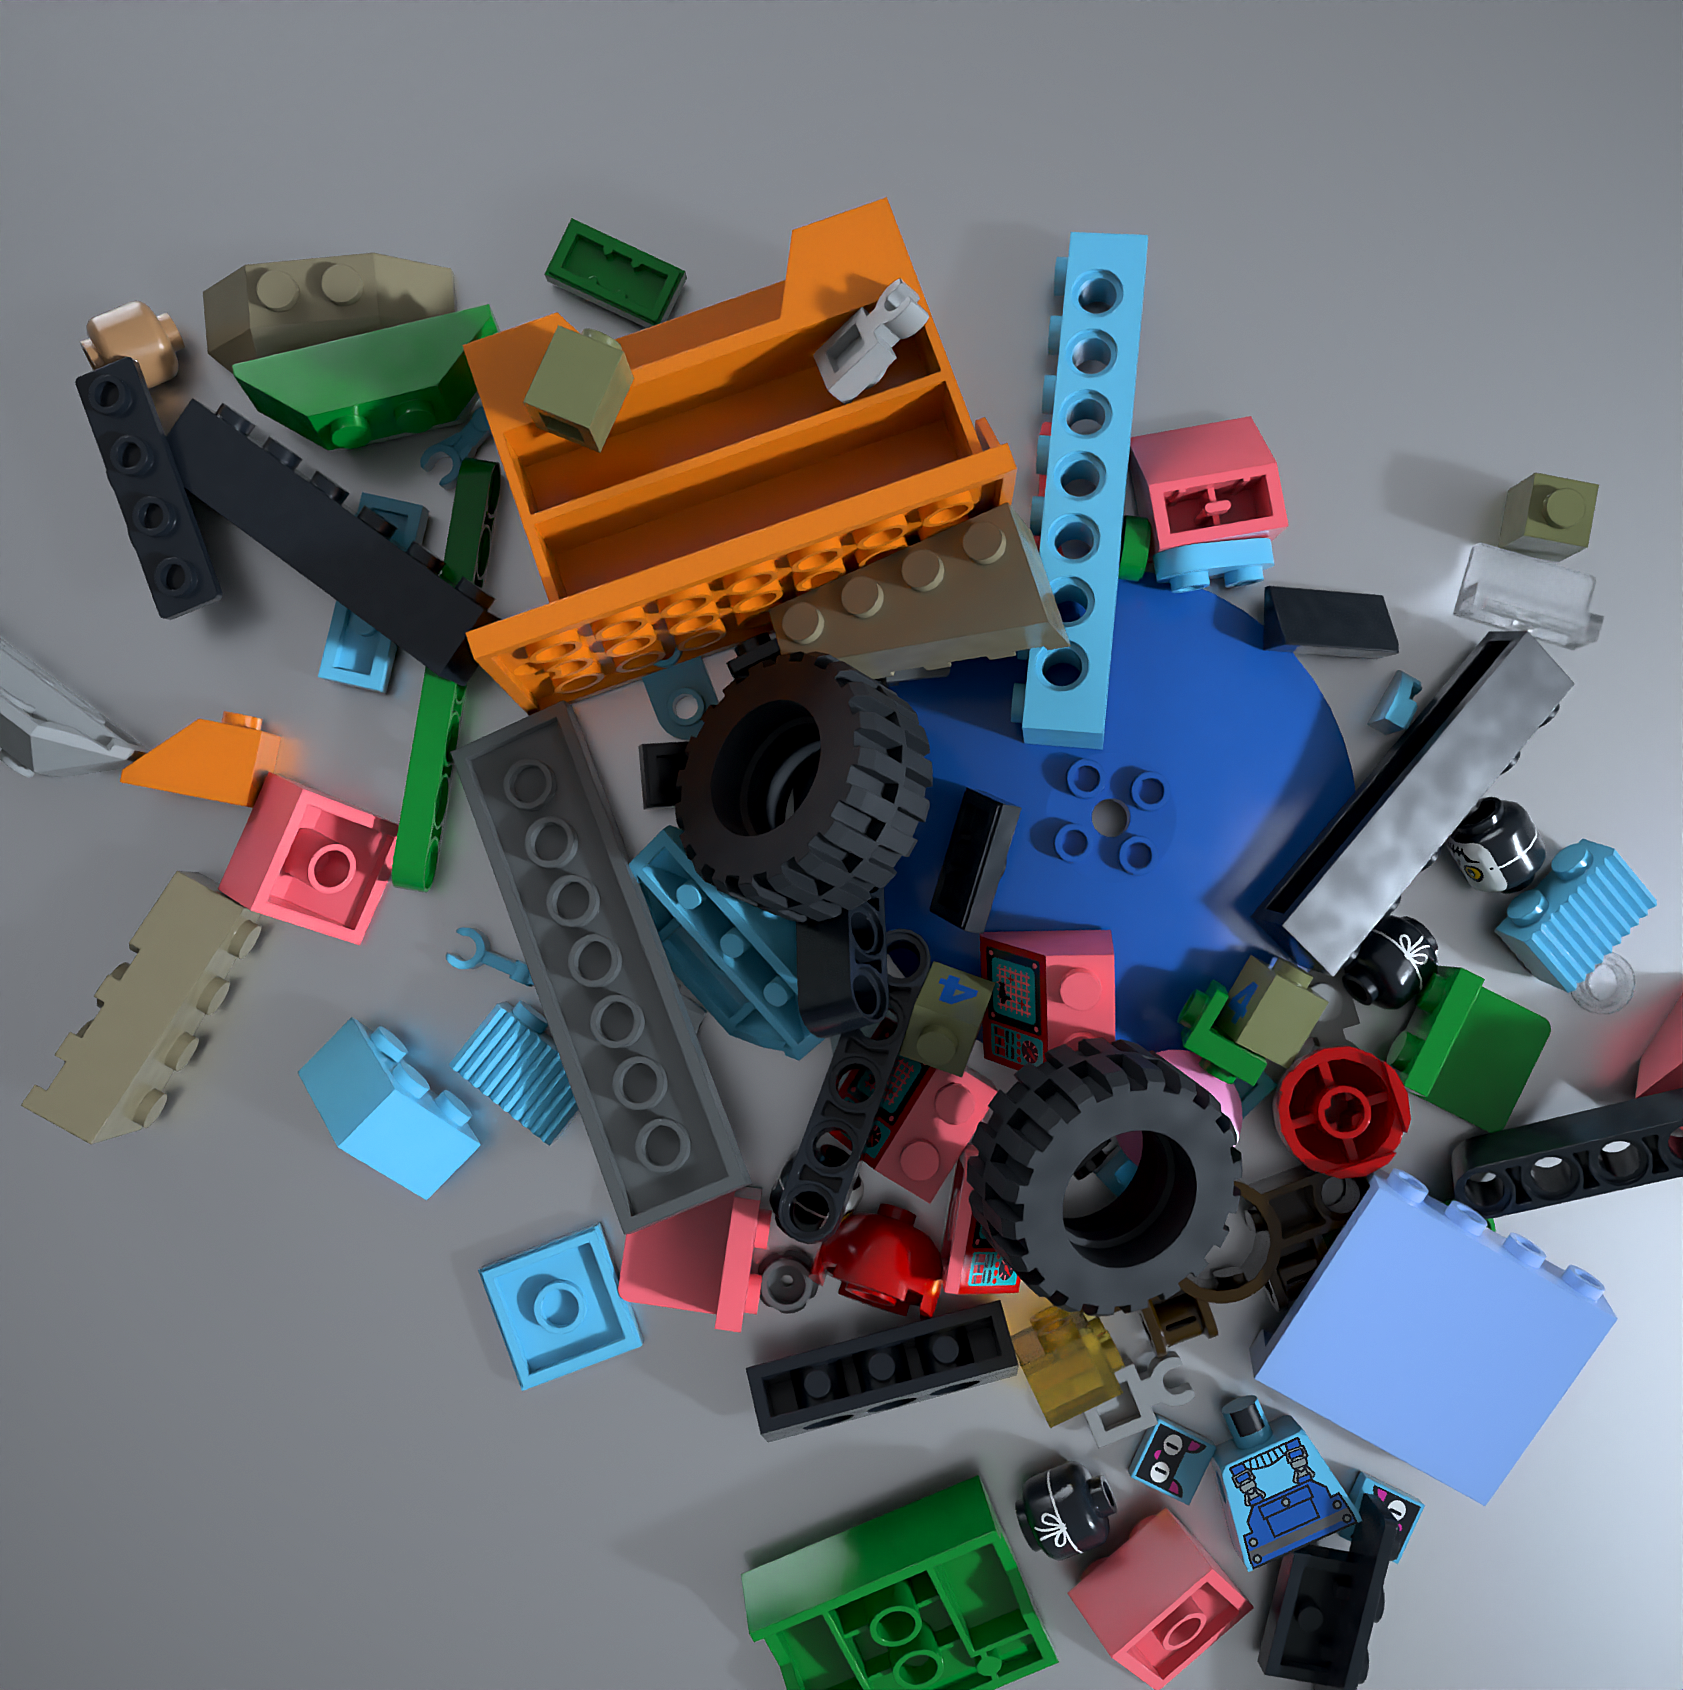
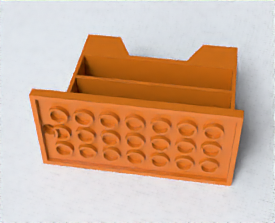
M887 197L792 230L786 280L614 339L621 345L622 351L626 355L634 380L601 453L537 428L523 403L558 325L579 333L558 312L462 345L549 604L466 632V637L474 660L529 716L564 700L569 704H573L641 680V677L666 669L653 664L660 660L669 659L674 654L675 648L683 651L679 661L674 664L677 665L699 656L704 658L738 646L742 642L765 632H768V634L775 633L768 609L1004 503L1012 504L1017 466L1008 443L1000 445L985 417L975 420L974 429ZM901 278L919 295L920 300L917 304L930 317L918 332L906 339H900L892 347L897 358L887 367L880 381L873 387L863 390L851 403L844 405L827 390L813 354L861 307L871 313L885 289Z

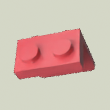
M743 1187L635 1233L626 1234L618 1286L620 1297L627 1302L716 1314L715 1329L741 1333L744 1313L757 1315L763 1275L750 1273L754 1248L767 1249L772 1210L760 1208L762 1189Z

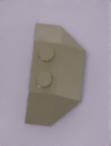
M378 253L247 264L203 291L207 352L232 374V365L457 312L454 273L451 268Z

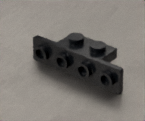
M124 357L78 377L75 385L106 467L108 481L115 492L127 525L129 539L136 550L159 616L163 619L173 620L221 600L223 593L139 362L131 357Z
M1363 1494L1359 1509L1362 1521L1355 1524L1349 1551L1310 1544L1283 1556L1257 1660L1264 1675L1314 1683V1690H1357L1358 1684L1365 1682L1369 1670V1653L1367 1648L1373 1624L1381 1620L1385 1607L1383 1585L1389 1561L1396 1559L1401 1542L1398 1521L1378 1495Z

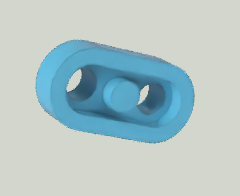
M1269 538L1191 544L1168 549L1153 555L1157 583H1170L1172 593L1203 589L1210 586L1209 579L1224 578L1227 588L1255 584L1264 580L1262 570L1275 565L1271 540Z
M675 648L674 654L669 659L660 660L653 664L666 669L641 678L662 728L675 738L690 740L691 736L697 737L704 724L700 719L709 705H717L719 700L703 658L699 656L674 665L679 661L683 652ZM684 697H693L698 704L697 712L689 719L679 718L676 713V705Z

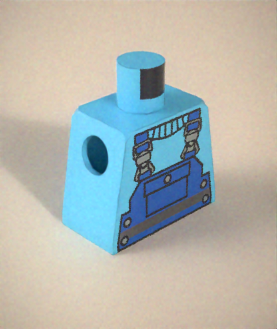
M1255 1395L1237 1398L1227 1403L1221 1409L1233 1438L1216 1446L1217 1448L1211 1458V1464L1231 1542L1248 1572L1362 1521L1358 1510L1314 1444L1291 1415L1281 1416L1268 1422Z

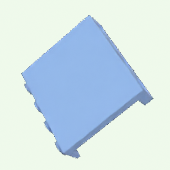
M1396 1168L1390 1174L1378 1169L1367 1175L1370 1188L1274 1335L1262 1329L1249 1348L1254 1379L1486 1506L1618 1318L1603 1295L1605 1291L1604 1285L1585 1270L1574 1265H1569L1566 1270H1563L1545 1260L1546 1254L1525 1237L1516 1233H1510L1505 1238L1487 1228V1221L1465 1204L1453 1200L1447 1206L1427 1195L1429 1192L1427 1187L1412 1175Z

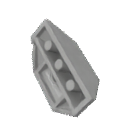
M0 638V747L2 748L0 760L29 778L35 773L61 778L123 769L150 751Z

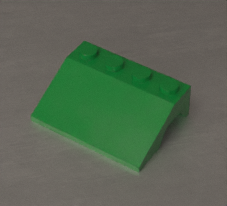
M979 1475L741 1574L749 1634L754 1642L761 1639L765 1640L780 1666L787 1690H995L1059 1663L1007 1535Z

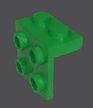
M1438 966V974L1433 972L1425 987L1417 993L1415 999L1416 1009L1406 1029L1394 1040L1386 1062L1396 1071L1408 1093L1484 1131L1492 1133L1503 1130L1551 1033V1025L1546 1018L1482 987L1485 981L1484 978L1462 967Z

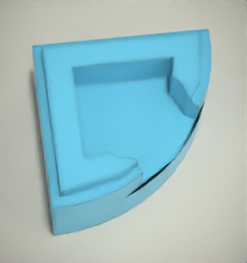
M1397 670L1367 725L1384 735L1407 729L1418 708L1413 698L1422 691L1421 681L1401 670Z

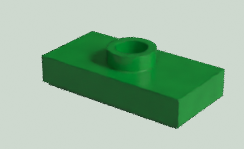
M571 218L544 274L548 282L646 328L667 321L687 280L684 270Z

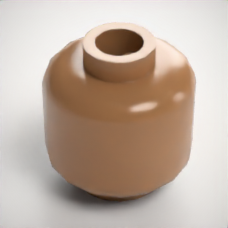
M135 300L92 317L86 325L88 338L80 341V345L93 371L124 357H131L139 362L148 389L176 377L178 373V360L175 352L184 349L185 345L176 325L167 312L156 316L148 305Z

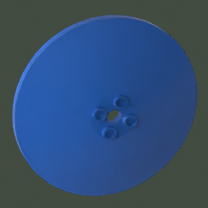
M1144 572L1142 579H1139L1138 582L1118 579L1103 750L1024 743L1022 723L1011 722L1014 683L1026 684L1029 660L1018 659V651H1016V656L989 660L984 656L951 662L950 673L947 677L899 682L898 686L888 687V689L897 693L899 698L908 702L917 714L919 725L925 729L930 753L924 756V758L932 762L933 787L925 789L924 798L929 800L930 806L925 823L918 822L913 834V838L918 841L909 857L902 855L893 867L897 874L884 887L886 932L898 928L912 930L919 934L927 943L931 956V966L935 961L981 977L980 934L958 928L930 912L929 908L964 792L967 787L985 791L1022 809L1007 854L1005 872L999 881L984 932L1111 930L1115 969V1041L1122 1039L1134 1042L1147 1051H1154L1155 1053L1166 1050L1190 1051L1183 1046L1181 1032L1184 1026L1177 1023L1183 1006L1195 989L1205 993L1214 979L1224 985L1227 993H1229L1250 955L1274 966L1278 957H1281L1306 972L1310 971V969L1299 966L1250 916L1356 791L1353 770L1344 738L1329 704L1314 679L1293 653L1263 651L1264 625L1244 610L1204 589L1172 593L1170 583H1157L1156 574L1151 572ZM1064 601L1057 604L1063 622L1076 621L1086 612L1081 604L1074 601ZM1058 663L1051 666L1046 671L1044 677L1053 685L1067 686L1074 683L1081 673L1071 664ZM1102 800H1113L1119 803L1126 812L1127 823L1124 830L1118 836L1107 837L1100 834L1094 828L1092 812L1094 807ZM899 948L888 953L904 977L911 976L920 965L917 955L909 949ZM983 1022L976 1039L983 1043Z

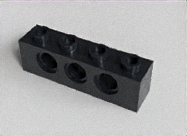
M1001 1300L750 1366L746 1368L760 1435L769 1443L1017 1376L1019 1364Z

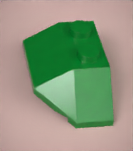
M486 304L232 365L233 374L258 412L328 451H347L464 423L480 396L462 345L501 331L490 305Z

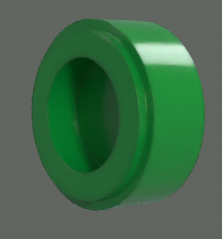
M1124 515L1118 579L1138 582L1144 575L1151 538V524L1147 517Z

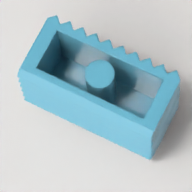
M1583 838L1579 843L1565 847L1554 857L1551 863L1552 871L1534 889L1519 894L1511 901L1507 908L1508 916L1495 929V933L1502 938V941L1509 946V949L1516 954V957L1524 963V966L1531 971L1534 977L1567 993L1575 991L1577 983L1585 981L1586 974L1594 972L1595 965L1603 962L1604 955L1612 953L1613 946L1621 944V937L1629 935L1630 928L1639 925L1640 918L1648 916V909L1657 906L1656 898L1614 848Z
M521 1000L515 1007L507 1001L497 1003L449 1063V1066L550 1146L558 1140L580 1111L554 1039L544 1032L549 1026L548 1022L541 1013Z

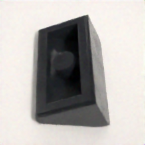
M1278 586L1265 587L1263 651L1372 659L1399 653L1398 639L1383 595Z

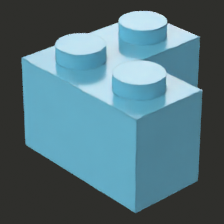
M351 1017L298 1071V1074L338 1148L423 1199L428 1200L481 1146L467 1123L472 1114L466 1105L451 1092L444 1090L440 1095H437L430 1090V1086L423 1076L403 1060L408 1051L393 1033L382 1026L372 1031Z

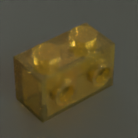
M1052 1305L1030 1318L1032 1326L1011 1335L1021 1368L1050 1428L1123 1394L1114 1373L1125 1368V1365L1108 1330L1105 1329L1099 1317L1088 1321L1081 1310L1078 1312H1068Z

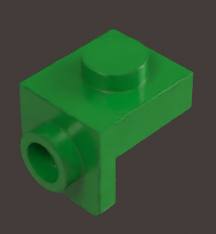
M1213 979L1205 993L1195 989L1180 1012L1177 1023L1184 1026L1181 1032L1183 1046L1201 1056L1202 1058L1198 1063L1199 1066L1219 1080L1233 1084L1238 1077L1254 1086L1267 1066L1266 1059L1235 1043L1214 1023L1229 995L1226 987Z

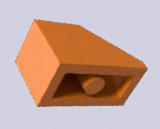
M224 711L221 723L197 719L122 769L120 782L253 808L268 772L274 773L281 737L261 731L263 719Z

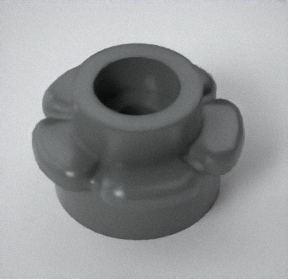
M792 1249L786 1250L781 1255L771 1253L765 1257L758 1268V1274L763 1275L760 1300L766 1306L773 1307L785 1314L796 1313L804 1309L807 1300L816 1295L819 1284L808 1277L811 1270L810 1259L802 1252ZM785 1275L793 1278V1284L789 1287H785L781 1283V1278Z

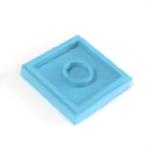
M601 1222L486 1264L478 1270L522 1391L633 1350L644 1343V1338L631 1302L623 1300L619 1295L620 1272Z

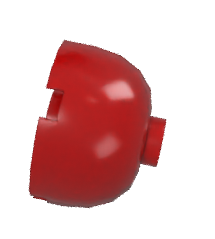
M1344 1045L1317 1048L1295 1060L1279 1079L1272 1102L1275 1129L1287 1151L1308 1169L1338 1179L1364 1177L1389 1164L1397 1153L1394 1150L1401 1143L1403 1132H1408L1411 1121L1408 1092L1396 1071L1372 1053Z
M882 1203L879 1205L877 1214L855 1212L845 1218L835 1234L826 1241H822L808 1277L823 1287L826 1276L829 1275L842 1281L838 1291L839 1295L893 1314L906 1317L910 1304L920 1306V1319L926 1320L933 1317L940 1295L942 1261L940 1252L930 1236L914 1227L917 1217L915 1214L903 1208Z

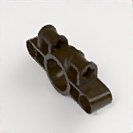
M1303 1164L1249 1185L1240 1179H1235L1234 1185L1241 1190L1240 1195L1250 1208L1245 1211V1218L1250 1231L1256 1234L1253 1249L1241 1267H1229L1214 1271V1278L1210 1279L1187 1275L1178 1283L1181 1288L1180 1291L1166 1300H1161L1158 1296L1147 1300L1148 1308L1137 1311L1156 1357L1166 1356L1168 1347L1202 1334L1208 1339L1219 1336L1209 1303L1226 1304L1237 1302L1252 1296L1264 1287L1270 1302L1278 1313L1288 1310V1303L1298 1298L1328 1252L1322 1234L1345 1226L1370 1188V1184L1365 1176L1344 1178L1347 1187L1345 1195L1340 1202L1330 1206H1325L1323 1203L1321 1192L1325 1182L1332 1176L1310 1170ZM1118 1306L1115 1307L1114 1313L1121 1311V1309Z

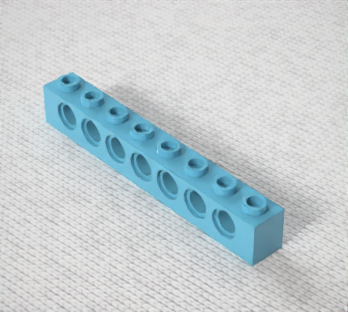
M1071 232L1068 257L1056 258L1054 296H1064L1062 316L1051 315L1048 355L1059 356L1057 375H1045L1042 414L1053 415L1051 436L1039 435L1036 474L1047 475L1045 497L1033 496L1030 530L1033 535L1041 536L1039 554L1056 604L1064 601H1074L1081 604L1086 612L1076 621L1063 622L1071 645L1070 647L1047 650L1043 646L1017 652L1018 659L1029 661L1026 684L1014 683L1011 722L1022 723L1024 743L1103 750L1146 277L1148 235ZM1093 302H1103L1111 306L1108 311L1099 314L1090 313L1083 309L1086 305ZM1089 360H1096L1107 366L1104 370L1095 374L1083 373L1077 369V366ZM1084 419L1096 421L1102 426L1097 432L1089 435H1081L1070 429L1074 423ZM1077 479L1088 480L1097 487L1092 493L1082 497L1070 495L1064 490L1068 483ZM1069 540H1081L1091 547L1087 555L1078 559L1065 558L1057 550L1064 542ZM1058 663L1071 664L1081 673L1074 683L1067 686L1053 685L1046 680L1044 675L1051 666Z

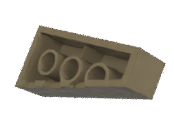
M1008 502L768 609L781 655L798 651L804 653L817 651L830 654L872 679L894 676L895 671L924 667L927 671L951 667V662L984 656L989 660L1016 656V651L1043 646L1047 650L1071 646L1032 531Z
M176 871L129 942V949L137 953L131 964L124 962L110 975L106 976L94 994L100 1011L76 1035L69 1032L55 1053L56 1057L64 1060L61 1070L47 1090L35 1084L21 1106L91 1145L141 1130L142 1127L148 1128L152 1125L166 1104L168 1096L162 1091L173 1071L179 1072L192 1058L198 1046L199 1039L193 1035L205 1014H213L225 999L230 987V982L225 980L236 958L243 959L255 945L261 932V926L256 924L261 914L247 909L219 891L218 887L220 884L199 872Z

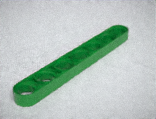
M465 457L460 466L444 555V562L447 564L441 573L456 585L464 576L484 590L501 487V468L499 462ZM425 667L392 864V883L395 888L425 893L430 890L436 873L454 768V761L450 752L457 749L468 682L465 686H461L440 677L427 667Z

